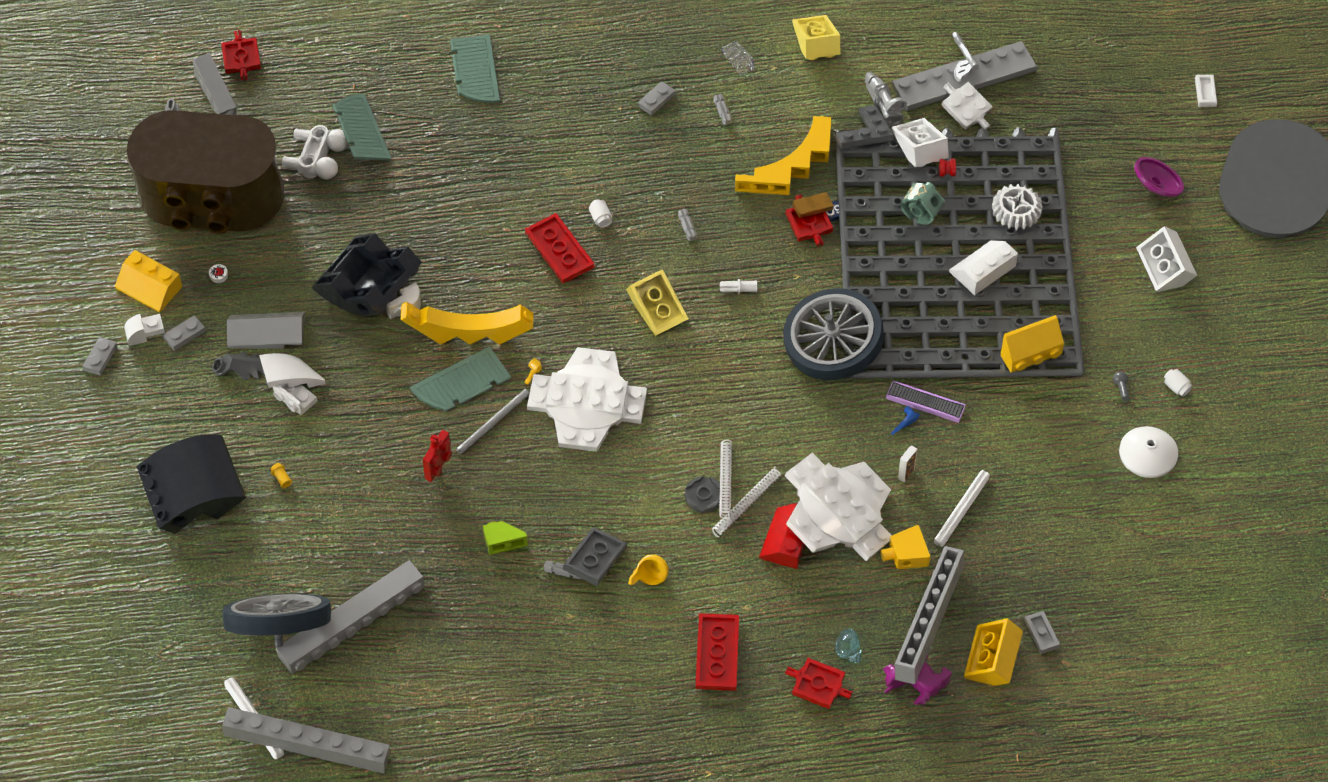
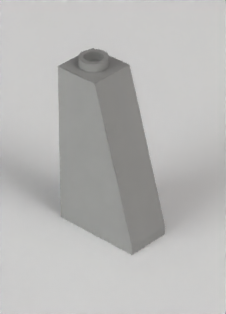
M207 53L193 59L195 77L215 113L236 115V105L211 54Z

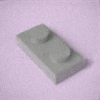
M661 81L638 102V107L652 116L675 95V90Z
M194 315L163 334V338L175 351L206 332V330Z
M99 337L82 366L83 370L101 376L117 348V343Z
M1044 611L1025 617L1024 621L1040 654L1060 647V643Z

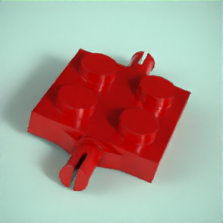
M236 30L234 31V40L221 43L226 74L240 72V79L244 81V77L245 80L248 79L247 71L261 69L256 38H242V32L238 30L237 34Z
M801 194L795 196V200L803 198ZM794 207L786 209V216L798 242L814 239L817 247L824 245L821 236L833 232V226L826 212L799 218Z
M443 429L438 436L431 435L430 448L423 458L425 480L432 482L435 477L442 474L443 464L448 462L452 456L449 432Z
M807 658L804 666L799 671L789 666L786 669L785 675L796 678L792 695L827 709L831 708L834 699L838 695L850 700L853 691L842 688L846 672L816 660Z

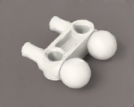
M323 125L315 126L310 131L296 128L294 130V139L306 141V144L299 158L283 157V168L296 169L306 178L319 176V178L328 180L335 177L338 172V165L334 159L326 156L329 149L340 152L349 145L343 130L335 129L331 131Z

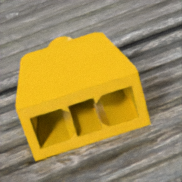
M919 525L892 535L889 539V548L880 550L882 560L894 559L897 569L928 567L930 563V554Z

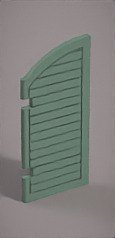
M490 34L450 39L452 52L458 53L452 55L456 82H462V84L457 85L458 95L478 102H500Z
M365 94L347 96L332 105L335 113L341 114L337 118L348 144H353V146H350V150L354 159L391 160Z
M488 347L409 388L425 404L447 412L455 407L454 402L457 400L462 404L492 389L491 383L495 382L499 385L511 379V376L491 347Z

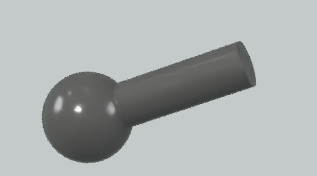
M1116 372L1113 376V382L1119 386L1122 401H1128L1130 399L1126 386L1128 376L1125 372Z

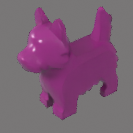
M924 662L916 684L895 680V666L889 664L883 668L886 674V686H888L884 692L889 693L893 689L910 684L921 693L914 704L925 705V702H928L930 697L937 695L941 688H945L950 683L952 672L943 667L941 673H935L934 670H931L932 667Z

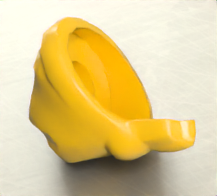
M657 555L645 556L633 571L628 584L633 585L638 580L647 585L661 584L669 573L666 561Z

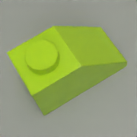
M499 521L483 525L484 538L489 555L528 546L526 532L510 524Z

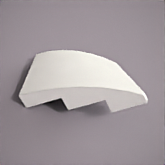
M280 353L259 355L268 388L287 383L288 388L307 383L308 388L325 384L324 378L300 358Z

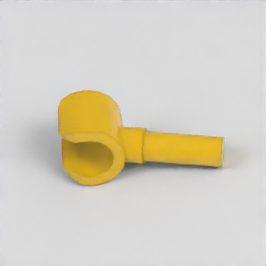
M533 358L529 363V367L532 370L524 382L529 385L533 375L542 370L541 363L536 358Z

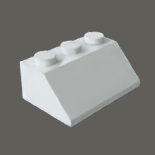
M1164 226L1136 247L1157 292L1182 287L1197 276L1178 233Z
M990 241L949 269V272L973 295H976L1016 267L1018 253L1005 241Z

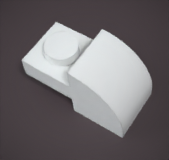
M417 283L400 289V297L386 305L387 314L390 319L401 316V307L405 302H409L420 309L421 298Z
M138 314L131 317L124 326L128 346L147 342L146 337L165 333L160 314L141 318V315Z

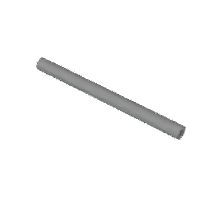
M527 389L521 391L457 447L458 453H464L530 394Z

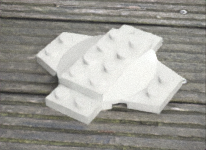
M577 347L564 369L557 373L552 372L551 376L533 375L527 410L546 412L550 418L554 419L559 447L597 452L612 425L615 424L617 426L621 422L641 424L647 388L628 386V381H625L619 374L615 352Z
M812 452L787 471L785 477L798 489L797 496L800 497V501L786 525L813 553L834 547L838 543H843L845 547H853L867 561L889 543L892 535L880 524L883 520L880 509L891 489L865 462L837 468L832 467L830 463L824 465Z

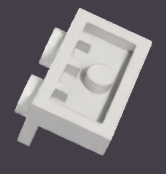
M287 383L273 386L275 398L285 402L292 412L296 411L300 415L304 414L317 402V397L302 385L288 388Z

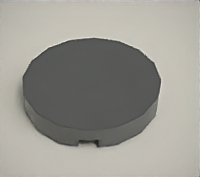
M704 476L692 479L687 484L685 490L687 505L700 513H709L716 510L720 505V482L711 477L704 478Z

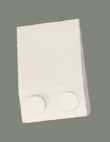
M925 118L891 127L905 156L915 167H923L932 162H939L940 159L949 158L947 137Z

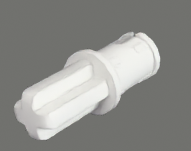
M738 279V281H721L720 292H738V294L740 292H757V280L740 281Z

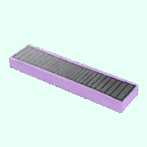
M896 381L892 382L886 396L888 400L957 423L960 422L966 405Z

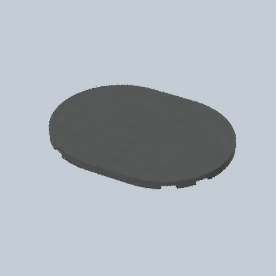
M1265 120L1254 123L1242 130L1231 144L1219 182V196L1226 212L1230 217L1238 221L1240 226L1262 236L1285 238L1286 236H1298L1308 232L1309 229L1321 222L1328 209V141L1316 130L1290 120Z

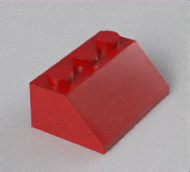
M798 503L776 508L759 559L794 569L798 568L805 544L786 525Z

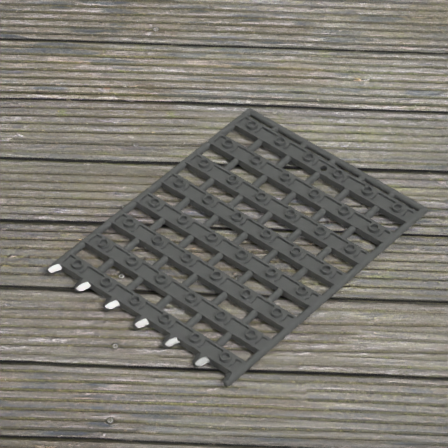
M1018 127L1014 130L1012 137H990L984 128L979 129L976 137H954L952 132L945 128L942 134L947 137L949 158L945 160H950L952 156H981L982 166H956L955 177L950 175L940 177L939 166L915 167L911 162H909V167H880V157H906L896 138H893V141L841 149L836 141V133L842 131H835L843 289L856 291L867 297L875 306H882L881 319L884 329V349L880 350L875 360L865 369H886V371H861L849 378L1084 375L1062 159L1057 128H1052L1049 136H1026L1024 131ZM1025 155H1054L1055 165H1026ZM989 156H1018V165L989 166ZM843 157H872L873 167H844ZM927 182L933 185H947L948 195H941L945 199V203L937 215L950 214V225H921L916 223L917 219L913 218V225L884 226L883 215H905L900 206L905 196H882L881 186H912L914 183L926 184ZM1020 184L1021 187L1026 185V189H1028V184H1057L1058 194H1038V197L1041 198L1043 206L1041 213H1060L1061 224H1032L1031 228L1026 226L1024 230L1021 227H1018L1016 230L1015 227L1008 229V225L995 224L992 210L995 195H992L991 185ZM955 185H984L985 195H955ZM845 186H874L875 196H845ZM957 214H986L987 225H958ZM876 215L877 226H847V216ZM990 241H1005L1007 244L1026 243L1027 254H1018L1016 267L1006 274H1029L1030 285H1000L999 278L993 282V285L987 286L976 295H973L956 278L955 285L925 286V275H952L949 269L969 256L960 255L959 244H987ZM1034 243H1063L1064 254H1035ZM952 244L953 255H923L922 245ZM848 245H878L879 256H849ZM885 245H915L916 255L886 256ZM1066 273L1067 284L1038 285L1037 274ZM880 275V286L850 287V276ZM887 275H917L918 286H888ZM1032 304L1033 316H1003L1002 305ZM1040 304H1070L1071 315H1056V317L1058 318L1062 335H1073L1074 346L1063 347L1062 354L1057 358H1050L1038 365L1028 366L1038 367V369H1024L1011 373L1000 356L1004 334L1054 316L1041 315ZM927 305H957L958 316L928 317ZM964 305H995V316H965ZM889 306H919L920 317H890ZM850 309V311H849V313H848V315H847L845 321H847L848 319H850V318L852 317V310H851V309ZM862 319L852 327L868 325L865 319ZM868 333L857 334V335H850V336H853V337H867ZM959 336L960 348H930L929 337ZM967 336H997L998 347L968 348ZM891 337H922V348H892ZM846 342V345L853 353L858 350L854 349V344ZM962 356H967L968 359L964 360ZM1000 367L998 370H970V368ZM1046 367H1076L1077 369H1046ZM924 368V370L893 371V369ZM931 368H962V370H931Z

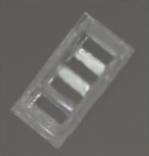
M737 41L721 48L723 54L740 75L755 68L753 57Z

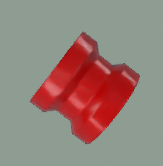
M955 158L950 160L940 159V177H945L946 175L956 176Z

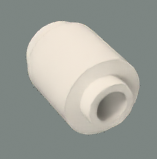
M599 199L594 200L589 206V211L595 224L600 228L609 226L612 223V215L606 202Z
M1171 369L1164 376V383L1177 395L1180 394L1182 397L1187 395L1193 387L1190 384L1191 381L1178 369L1174 371Z

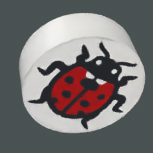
M221 264L213 265L209 269L211 281L214 283L224 282L228 278L227 268Z

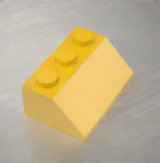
M136 250L123 262L115 284V289L159 313L183 287L179 273Z
M1056 315L1004 334L1000 356L1011 373L1022 371L1034 364L1038 365L1050 358H1057L1062 354L1064 341Z
M1008 618L977 625L964 678L992 686L1010 683L1023 630Z

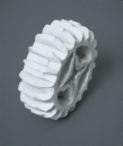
M1010 184L1009 188L1004 186L1002 190H998L997 195L993 198V216H996L997 222L1001 221L1002 226L1008 225V229L1015 227L1017 230L1018 227H1021L1024 230L1026 226L1031 228L1032 224H1036L1041 217L1043 207L1041 198L1038 197V192L1033 193L1032 188L1026 189V185L1020 187L1017 184L1016 187H1013Z

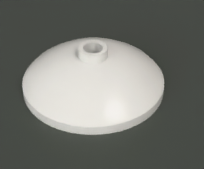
M1144 426L1129 431L1123 437L1119 454L1125 467L1132 473L1145 478H1157L1166 475L1174 468L1178 459V448L1173 438L1165 431L1155 427Z

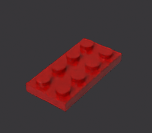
M557 213L525 228L527 237L563 284L595 268V263Z
M699 613L695 689L736 691L739 615Z

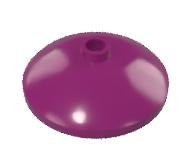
M1140 157L1135 162L1136 176L1148 191L1164 197H1176L1184 190V184L1179 175L1165 163L1151 157Z

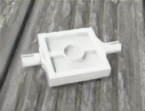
M949 82L944 85L943 88L950 96L941 105L965 130L977 123L984 129L990 127L984 116L992 110L993 106L969 82L956 90Z

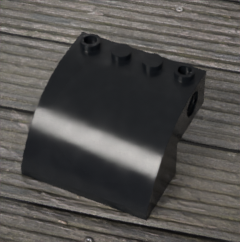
M376 233L359 235L353 238L312 288L327 301L347 312L362 316L380 315L386 310L385 306L397 297L396 293L399 289L404 288L408 284L407 280L410 276L415 275L419 271L418 267L422 261L419 260L408 246L389 249Z
M199 435L179 440L156 451L136 466L159 529L176 534L201 514L219 519L246 498L226 443L221 435Z

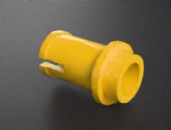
M276 463L271 467V475L276 477L282 488H287L292 484L293 481L286 473L284 465Z

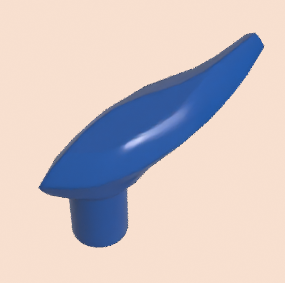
M907 406L904 409L907 416L891 432V435L915 422L920 414L914 412L910 406Z

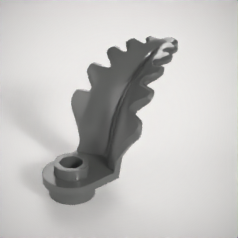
M245 352L235 355L227 353L221 358H216L212 364V370L218 376H223L229 371H235L244 380H248L250 375L255 379H259L260 372L265 376L258 354L248 357V354Z

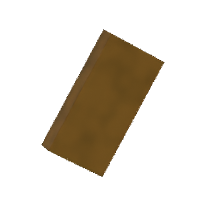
M827 192L796 199L792 203L799 218L830 211L834 207Z

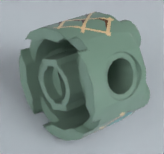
M914 183L903 198L900 206L903 213L909 219L913 220L915 218L918 220L916 223L927 225L931 224L945 203V199L935 190L936 188L932 183Z

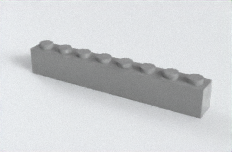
M944 546L895 662V680L916 684L964 568V550Z
M410 560L331 611V621L328 624L312 630L299 632L284 642L282 647H276L279 659L291 674L303 670L308 663L319 659L329 649L336 648L344 639L354 636L358 630L369 626L373 620L387 614L391 608L402 604L412 594L419 593L425 586L423 576Z
M228 707L222 725L223 734L226 737L280 748L383 774L390 756L388 744Z

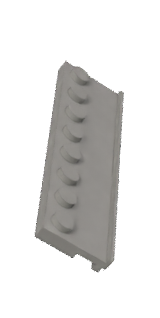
M1020 41L973 56L979 65V69L976 71L971 70L970 74L963 77L962 82H958L954 78V68L959 61L967 60L966 58L893 80L892 86L897 96L907 102L905 110L909 111L948 98L950 94L943 88L948 82L955 90L961 88L967 82L977 90L1035 72L1038 66L1033 61L1023 42Z

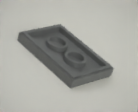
M592 527L564 563L563 570L598 586L625 551L627 543Z

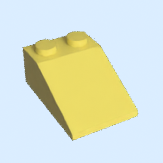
M827 15L792 20L801 51L806 59L816 60L818 57L831 58L841 54L840 34Z
M663 269L630 285L626 289L634 306L655 336L689 319Z

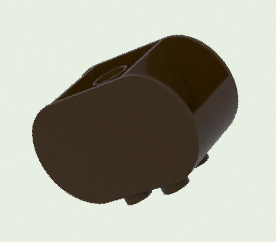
M166 110L154 113L142 120L129 137L127 156L141 207L151 219L160 224L171 226L179 231L201 228L208 229L215 234H224L227 231L242 232L266 224L278 213L282 206L285 190L275 158V138L270 128L256 118Z

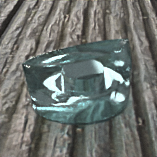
M847 628L837 638L836 653L840 658L860 663L861 643L856 630Z

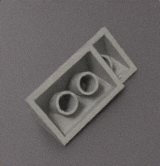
M287 312L231 315L227 319V347L284 349L285 345H302L306 313Z

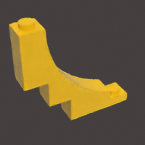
M813 116L812 125L807 137L787 157L775 163L755 168L754 176L736 175L735 192L790 195L791 178L809 179L810 161L828 163L831 117Z
M409 302L403 303L401 307V321L440 345L455 337L462 339L468 344L488 337L500 345L533 329L534 313L522 305L488 314L452 313L429 306L420 310Z

